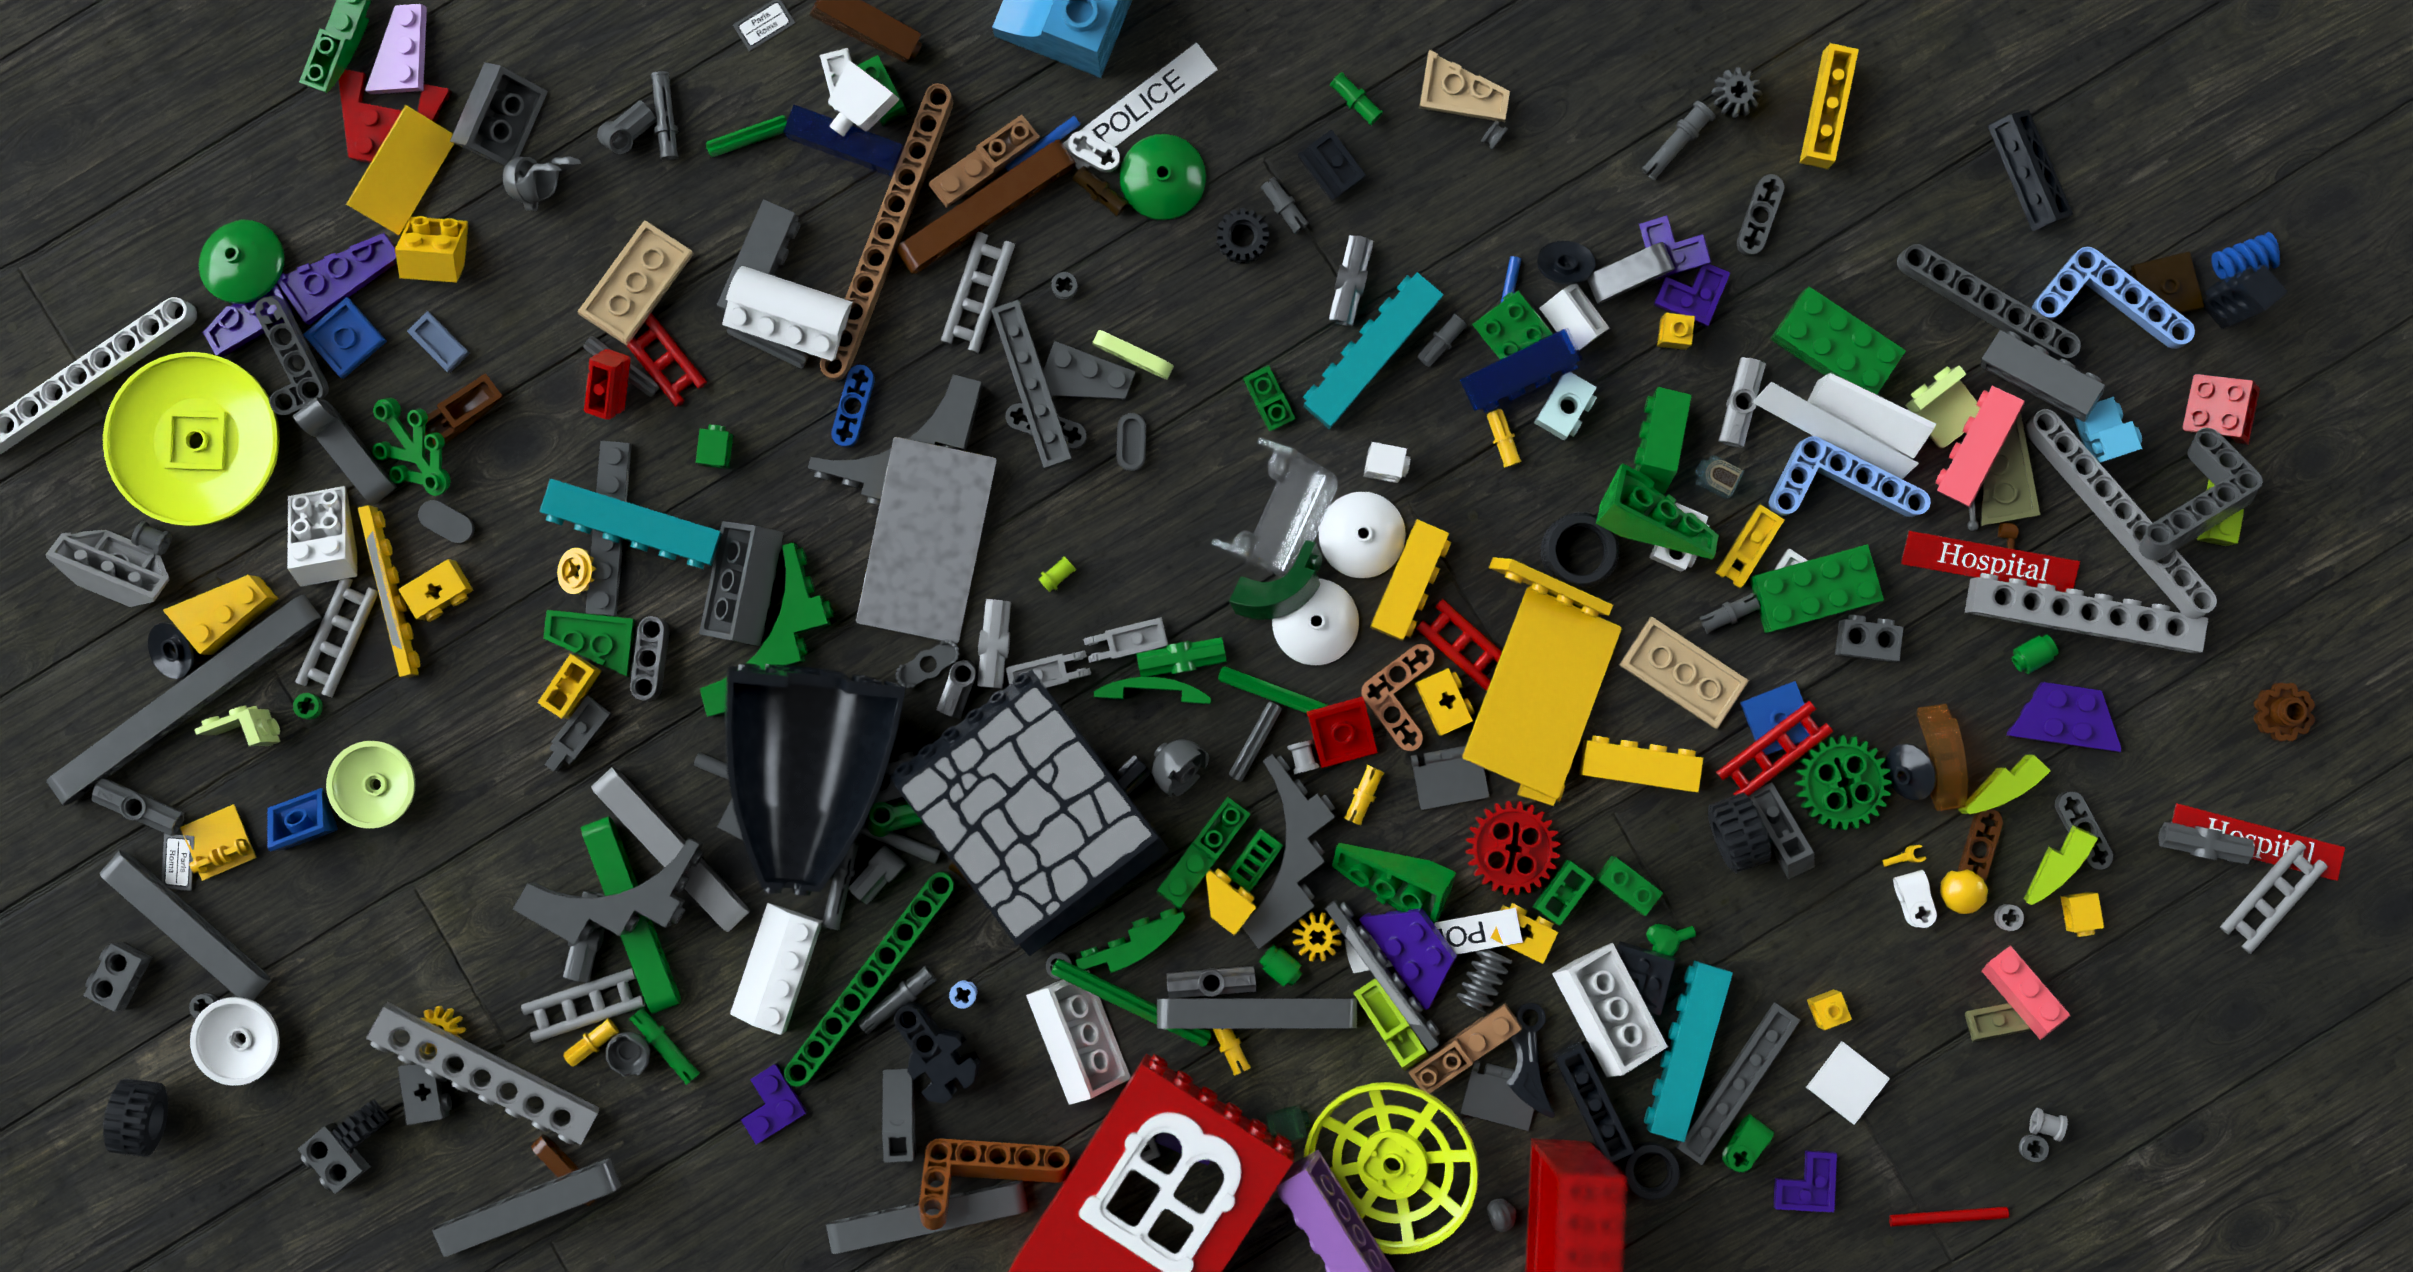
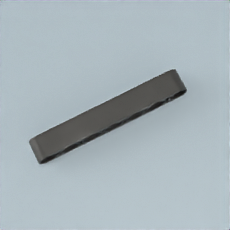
M1913 244L1898 256L1897 266L1901 272L2005 333L2011 331L2023 338L2022 342L2032 347L2034 345L2043 347L2049 352V356L2058 361L2060 359L2068 360L2079 353L2081 342L2074 333L1925 246ZM1909 253H1913L1918 257V266H1913L1909 263ZM1934 268L1942 270L1944 274L1943 281L1937 280L1934 277ZM1959 282L1965 283L1968 286V295H1963L1959 292ZM1984 297H1988L1993 301V310H1989L1984 306ZM2010 311L2017 314L2019 318L2017 325L2009 321L2008 314ZM2034 326H2038L2043 330V339H2038L2034 335ZM2059 341L2067 343L2069 347L2067 354L2060 351Z
M119 850L100 871V876L237 997L254 1001L271 981L270 977L258 965L129 853Z
M1157 999V1028H1357V999Z
M608 1158L448 1220L434 1227L432 1232L443 1257H447L607 1195L622 1185L611 1159Z
M1019 1180L950 1195L946 1223L938 1230H930L923 1226L920 1218L919 1202L835 1220L827 1223L826 1228L832 1254L1021 1214L1028 1211L1029 1206L1024 1183ZM932 1208L926 1213L928 1215H936L940 1210Z

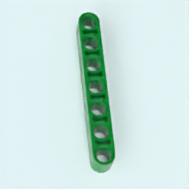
M611 816L582 826L581 832L605 896L619 894L638 887L631 864ZM638 913L636 916L640 917L636 927L631 933L627 931L626 934L621 935V939L647 1007L652 1014L680 1004L681 998L652 920Z

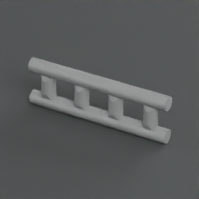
M981 232L976 234L940 340L944 343L952 344L955 336L970 341L968 350L974 353H979L992 315L991 309L995 306L1015 247L1014 243L1004 241L1002 249L987 245L985 243L988 235ZM981 255L998 260L993 276L976 271ZM972 282L989 287L984 303L967 298ZM963 309L980 314L975 330L958 325Z
M350 578L340 579L295 680L296 683L303 686L307 685L309 678L324 684L322 694L333 698L379 594L378 590L368 587L365 595L351 589L350 586L353 580ZM344 599L360 605L354 621L338 615ZM333 625L348 631L342 648L326 641ZM321 652L337 658L330 674L314 668Z
M2298 840L2294 842L2220 926L2227 934H2230L2234 929L2240 932L2247 939L2241 947L2249 954H2252L2328 868L2319 859L2312 865L2300 854L2306 849V846ZM2292 863L2305 874L2294 887L2281 877ZM2273 885L2286 896L2275 909L2262 899ZM2253 907L2266 917L2256 930L2243 920Z
M633 968L522 1004L523 1014L534 1013L539 1030L530 1032L532 1042L537 1043L606 1020L607 1018L645 1007L643 996L633 998L628 981L636 979ZM617 985L622 1002L605 1007L600 990ZM589 994L594 1011L577 1016L573 999ZM561 1004L566 1021L550 1026L545 1009Z

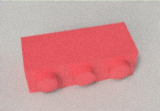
M2011 946L1993 958L1983 968V974L2040 1040L2070 1016Z

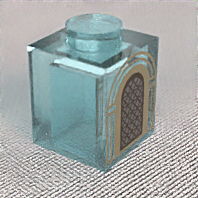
M1712 455L1708 460L1703 459L1695 472L1699 476L1695 484L1728 499L1732 497L1744 470Z

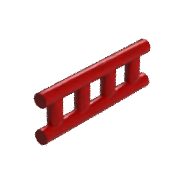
M650 313L645 320L646 325L650 329L638 339L633 337L626 346L673 405L678 407L685 401L679 394L691 383H694L700 389L707 384V381L655 316ZM658 338L667 352L654 362L644 348ZM675 360L685 374L671 384L662 370Z
M1442 598L1435 606L1441 614L1431 625L1423 620L1416 629L1487 691L1491 679L1482 671L1493 659L1498 663L1502 651ZM1449 621L1463 631L1452 645L1439 634ZM1471 640L1485 651L1474 664L1460 653Z
M1810 701L1806 702L1716 771L1723 781L1731 776L1740 789L1733 793V795L1745 793L1749 797L1833 733V730L1827 723L1819 728L1810 717V714L1816 710ZM1798 723H1801L1809 733V736L1798 745H1795L1786 732ZM1777 740L1786 754L1772 764L1763 750ZM1754 758L1763 771L1749 781L1739 768Z

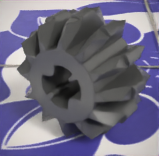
M1736 68L1734 74L1730 70H1726L1723 73L1724 78L1718 77L1715 80L1718 87L1713 88L1711 91L1712 95L1718 97L1713 102L1714 106L1722 104L1724 107L1721 113L1725 115L1728 110H1731L1732 118H1737L1739 112L1747 116L1750 113V108L1755 109L1759 104L1756 98L1761 97L1762 91L1754 88L1760 84V81L1758 79L1750 80L1752 71H1748L1743 76L1741 68ZM1734 88L1739 89L1738 93H1742L1739 98L1734 96L1736 93H1731Z

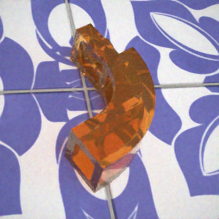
M1947 704L1919 707L1917 709V718L1927 743L1929 756L1934 762L1937 771L1936 787L1930 794L1935 809L1940 811L1965 807L1968 791L1967 764L1956 718L1952 719Z

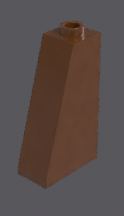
M816 0L809 16L904 63L910 57L915 59L922 46V43L918 42L921 33L862 0Z

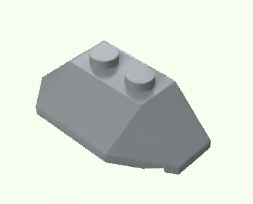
M108 530L84 531L71 534V532L62 533L46 553V558L77 586L129 607L154 602L169 582V576L162 558L154 554V550L143 545L136 546L132 544L130 539Z

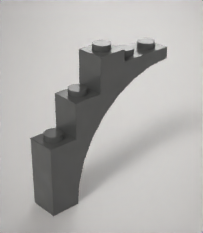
M953 374L946 395L933 416L918 432L908 439L966 451L983 389L982 382ZM891 449L878 455L857 460L833 461L811 457L808 469L815 472L814 477L822 480L831 481L832 477L843 479V485L858 489L859 485L863 484L861 495L868 498L867 503L880 506Z
M1273 754L1263 760V763L1273 777L1282 799L1286 821V838L1281 867L1271 890L1242 925V928L1258 949L1314 907L1311 902L1315 898L1305 883L1299 886L1297 882L1325 862L1321 857L1325 852L1315 839L1309 842L1307 838L1335 817L1331 812L1335 807L1326 795L1320 798L1316 793L1307 800L1304 796L1308 793L1307 789L1299 779L1293 782L1286 773L1290 770L1288 764L1281 755L1275 758Z
M689 838L677 856L660 873L638 887L615 895L580 897L556 892L535 882L527 883L513 910L573 944L580 943L582 940L586 941L595 927L591 924L593 921L619 936L626 934L627 931L631 933L639 922L640 917L636 916L638 913L665 928L669 927L672 923L677 924L684 914L685 909L682 908L685 900L675 894L677 891L681 893L689 881V877L686 876L691 866L696 867L702 859L704 852L701 851L704 843L696 838Z

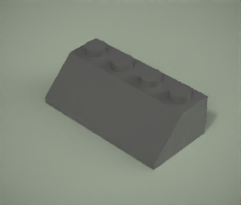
M722 521L720 529L722 536L714 558L699 634L761 646L784 532L755 525Z

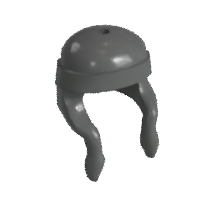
M565 156L562 158L556 157L551 163L538 164L531 157H515L504 167L503 185L509 196L523 203L526 211H536L538 209V202L548 199L556 190L559 171H561L559 164L571 165L581 164V162L574 157Z

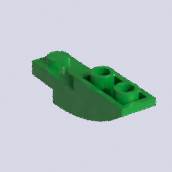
M336 0L325 30L319 29L299 83L325 93L331 90L343 74L363 37L369 19L365 16L372 0Z
M1227 796L1156 892L1180 909L1250 816V813Z
M1175 907L1160 912L1161 918L1150 921L1149 917L1133 921V927L1128 929L1130 941L1126 942L1125 938L1121 937L1109 941L1108 948L1098 951L1097 946L1080 951L1081 957L1076 958L1078 968L1084 970L1107 962L1110 973L1141 960L1172 935L1185 918L1184 910L1177 912Z

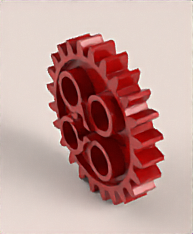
M1506 801L1505 809H1502L1498 803H1495L1494 813L1485 808V819L1475 817L1479 827H1469V830L1475 834L1474 838L1465 839L1468 843L1473 844V848L1465 850V853L1474 856L1467 864L1477 865L1478 867L1473 875L1483 874L1484 877L1481 881L1483 885L1492 881L1491 890L1494 892L1501 885L1504 895H1507L1510 887L1513 888L1515 895H1519L1520 887H1523L1527 893H1530L1531 883L1540 888L1541 882L1539 878L1541 876L1550 879L1549 874L1546 872L1547 868L1556 869V866L1550 862L1551 858L1560 857L1559 854L1552 852L1554 847L1560 846L1559 842L1552 841L1551 839L1558 832L1556 830L1548 831L1547 829L1551 825L1552 820L1542 822L1541 819L1544 812L1540 811L1534 815V805L1530 804L1526 810H1523L1522 801H1518L1515 808L1512 807L1510 801ZM1515 822H1518L1519 828L1515 838V845L1519 846L1520 849L1519 852H1513L1511 873L1507 874L1506 867L1510 851L1506 850L1505 846L1512 843L1513 826ZM1498 823H1504L1508 828L1507 836L1503 839H1497L1493 834L1494 826ZM1527 828H1533L1537 835L1536 840L1532 844H1526L1522 839V833ZM1498 851L1503 856V862L1499 867L1492 868L1488 863L1489 855ZM1522 857H1528L1532 862L1531 869L1526 873H1521L1517 868V862Z

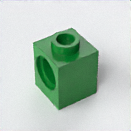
M708 425V429L700 428L695 463L700 466L729 469L733 434L726 431L725 426Z

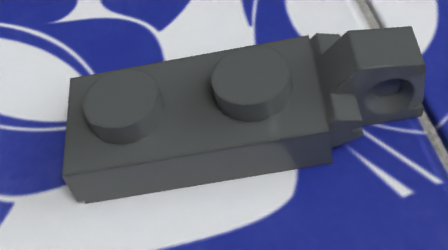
M587 696L551 741L553 744L549 749L554 753L544 765L553 772H558L565 762L571 765L574 760L578 759L611 717L612 713L590 696Z

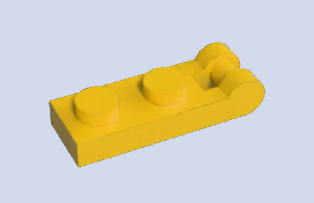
M1759 504L1728 554L1717 568L1716 574L1721 577L1726 576L1730 578L1735 586L1742 588L1785 519ZM1735 560L1744 564L1741 571L1732 567Z

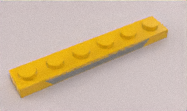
M374 506L359 507L358 512L399 677L409 678L419 675L417 668L420 667V659L417 652L412 649L410 640L413 639V631L411 625L405 621L406 603L398 592L399 575L397 569L392 567L390 556L393 552L390 541L385 539L383 528L386 526L384 515Z

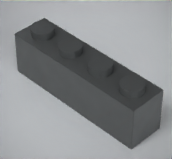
M763 199L717 303L721 310L726 311L728 300H726L727 293L735 273L741 266L777 277L775 272L778 266L783 265L787 259L789 250L786 247L790 238L794 239L800 228L799 218L794 212Z
M1999 330L1981 360V368L2085 422L2104 392L2105 385L2101 383L2102 380L2092 373L2087 372L2083 374L2077 371L2075 365L2065 359L2058 361L2049 356V352L2041 346L2034 345L2032 347L2022 342L2023 338L2014 332L2008 331L2005 333Z

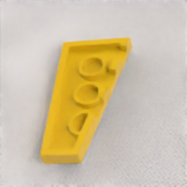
M1493 557L1489 568L1506 575L1505 578L1519 584L1522 582L1531 586V590L1540 594L1547 595L1549 593L1557 597L1556 601L1572 607L1575 604L1582 607L1581 612L1591 617L1597 618L1598 614L1609 616L1613 607L1612 604L1513 559Z

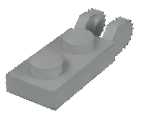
M1162 617L1107 630L1104 634L1083 639L1084 644L1089 646L1105 640L1108 641L1110 651L1091 654V656H1088L1089 663L1108 658L1117 659L1168 645Z
M1086 651L1064 656L1059 654L1007 667L1006 672L1009 684L1011 685L1018 675L1027 673L1031 669L1046 688L1091 675L1090 668H1081L1067 673L1065 662L1083 660L1087 657Z

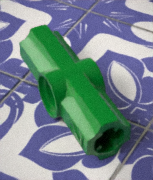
M1222 637L1193 643L1192 641L1167 645L1166 648L1136 653L1141 677L1170 672L1171 674L1197 670V667L1227 662Z

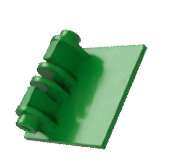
M1519 290L1515 293L1509 292L1504 296L1503 302L1472 324L1507 369L1554 336Z

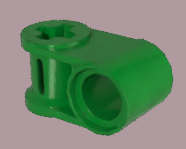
M1748 1114L1739 1123L1734 1135L1723 1149V1163L1737 1172L1748 1171L1772 1140L1774 1131L1751 1114ZM1735 1152L1739 1153L1743 1158L1740 1163L1733 1157Z

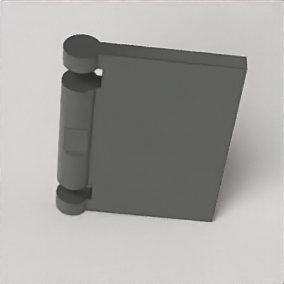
M1466 745L1424 753L1425 766L1419 767L1417 755L1411 756L1421 810L1489 797L1484 768L1462 758Z
M1474 1061L1460 1113L1529 1131L1534 1109L1521 1100L1506 1083L1514 1073V1070L1486 1063L1484 1074L1477 1073L1480 1061Z

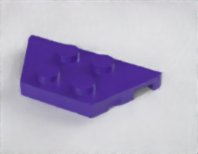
M2041 682L2034 691L2030 702L2026 703L2021 710V715L2015 724L2007 731V736L2121 752V745L2102 690Z
M1423 908L1409 909L1406 912L1388 911L1386 914L1371 915V913H1367L1359 919L1423 1008L1427 1010L1433 1004L1439 988L1442 986L1449 969L1457 957L1456 953Z

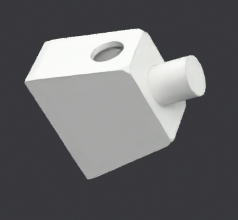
M849 60L828 101L832 107L839 111L830 127L843 137L854 123L866 132L899 101V98Z

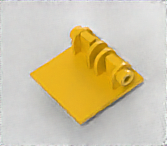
M235 804L180 827L183 836H194L193 850L185 836L184 839L193 858V861L189 863L190 869L193 873L199 872L202 881L257 858Z

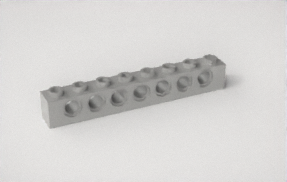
M1981 573L1980 577L1970 579L1965 613L2187 653L2203 652L2208 618L2206 617L2190 619L2181 611L2180 613L2170 611V606L2152 604V608L2141 606L2142 601L2134 599H2123V603L2112 601L2113 596L2106 594H2095L2094 598L2084 596V591L2077 589H2066V593L2055 591L2056 586L2038 583L2037 587L2026 586L2027 581L2009 578V582L1998 581V576L1993 574ZM1997 590L2003 591L2006 596L2003 605L1998 604L1995 600ZM2026 595H2030L2034 600L2032 610H2028L2024 605ZM2055 600L2060 601L2063 606V611L2060 615L2053 611L2052 606ZM2084 605H2087L2091 610L2089 620L2084 619L2081 614ZM2113 610L2117 611L2120 616V621L2117 625H2114L2110 620V614ZM2142 615L2148 619L2146 630L2139 626V619ZM2171 620L2177 625L2175 635H2171L2168 631V623Z
M389 1002L383 1007L366 1038L372 1041L371 1045L374 1048L383 1052L390 1050L398 1054V1059L406 1064L414 1065L417 1063L425 1067V1072L430 1076L441 1079L443 1076L453 1081L452 1086L464 1092L471 1090L479 1094L478 1098L490 1105L497 1103L505 1107V1112L513 1117L521 1118L524 1116L532 1120L531 1124L534 1127L545 1132L550 1129L559 1134V1139L571 1145L575 1142L580 1145L582 1144L599 1112L600 1107ZM400 1029L407 1031L410 1035V1041L406 1043L399 1042L395 1038V1031ZM432 1043L437 1048V1054L434 1056L425 1055L422 1051V1045ZM453 1056L460 1057L464 1062V1067L454 1069L449 1065L448 1059ZM486 1070L489 1072L491 1080L480 1082L476 1079L475 1072ZM512 1083L517 1087L518 1092L512 1096L506 1095L502 1091V1085ZM538 1096L544 1101V1106L539 1109L532 1108L528 1103V1099ZM564 1109L570 1113L571 1118L568 1121L561 1122L555 1118L554 1113L557 1110Z

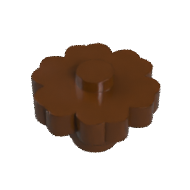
M2274 683L2271 690H2262L2254 701V707L2259 711L2254 716V722L2258 725L2261 733H2271V737L2275 741H2294L2298 734H2307L2315 722V717L2310 713L2315 708L2314 701L2311 699L2308 691H2298L2297 685L2294 683Z

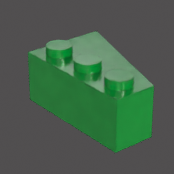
M1657 387L1653 397L1648 396L1645 403L1644 413L1648 414L1646 422L1643 421L1639 433L1641 444L1637 448L1634 464L1635 470L1651 478L1655 482L1653 487L1664 495L1677 473L1691 395Z

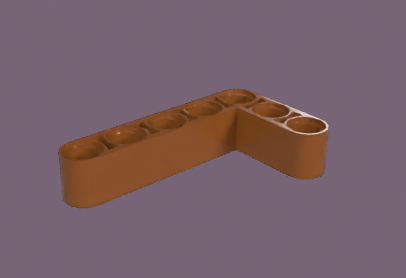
M935 1139L927 1145L919 1202L921 1223L930 1230H938L946 1223L952 1176L1059 1183L1064 1181L1070 1173L1069 1154L1067 1150L1058 1146ZM937 1154L946 1155V1157L942 1160H936L933 1158ZM966 1156L975 1157V1160L971 1162H965L962 1159ZM998 1157L1005 1160L1001 1164L991 1162L994 1158ZM1027 1159L1034 1161L1030 1166L1021 1164L1023 1160ZM1058 1161L1063 1163V1166L1054 1168L1050 1164ZM934 1181H941L943 1183L942 1186L936 1188L930 1186ZM932 1208L940 1210L936 1215H928L926 1213Z

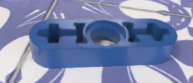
M856 365L848 372L831 432L834 442L844 448L854 446L859 439L875 382L873 372L864 365ZM861 371H864L865 376L869 378L868 382H862L860 391L865 392L864 397L857 393H849L850 388L856 391L858 383L853 378L855 375H860ZM856 398L861 402V409L858 413L849 414L846 412L845 404L849 399ZM842 416L850 420H858L856 425L850 422L849 431L853 436L852 438H846L845 442H842V437L838 435L839 430L843 431L847 423L845 420L841 421Z

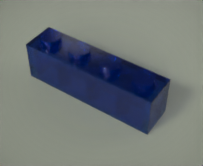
M793 105L784 128V133L788 139L893 177L904 149L902 144L868 131L865 132L854 126H851L843 137L830 127L834 119Z
M1565 328L1460 379L1474 411L1483 409V412L1486 413L1499 407L1498 400L1506 396L1511 401L1526 394L1524 388L1533 383L1538 388L1551 382L1552 378L1550 375L1560 370L1565 375L1579 368L1577 362L1583 360L1569 328Z

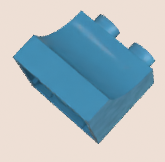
M1003 0L992 29L994 36L1101 78L1132 0Z

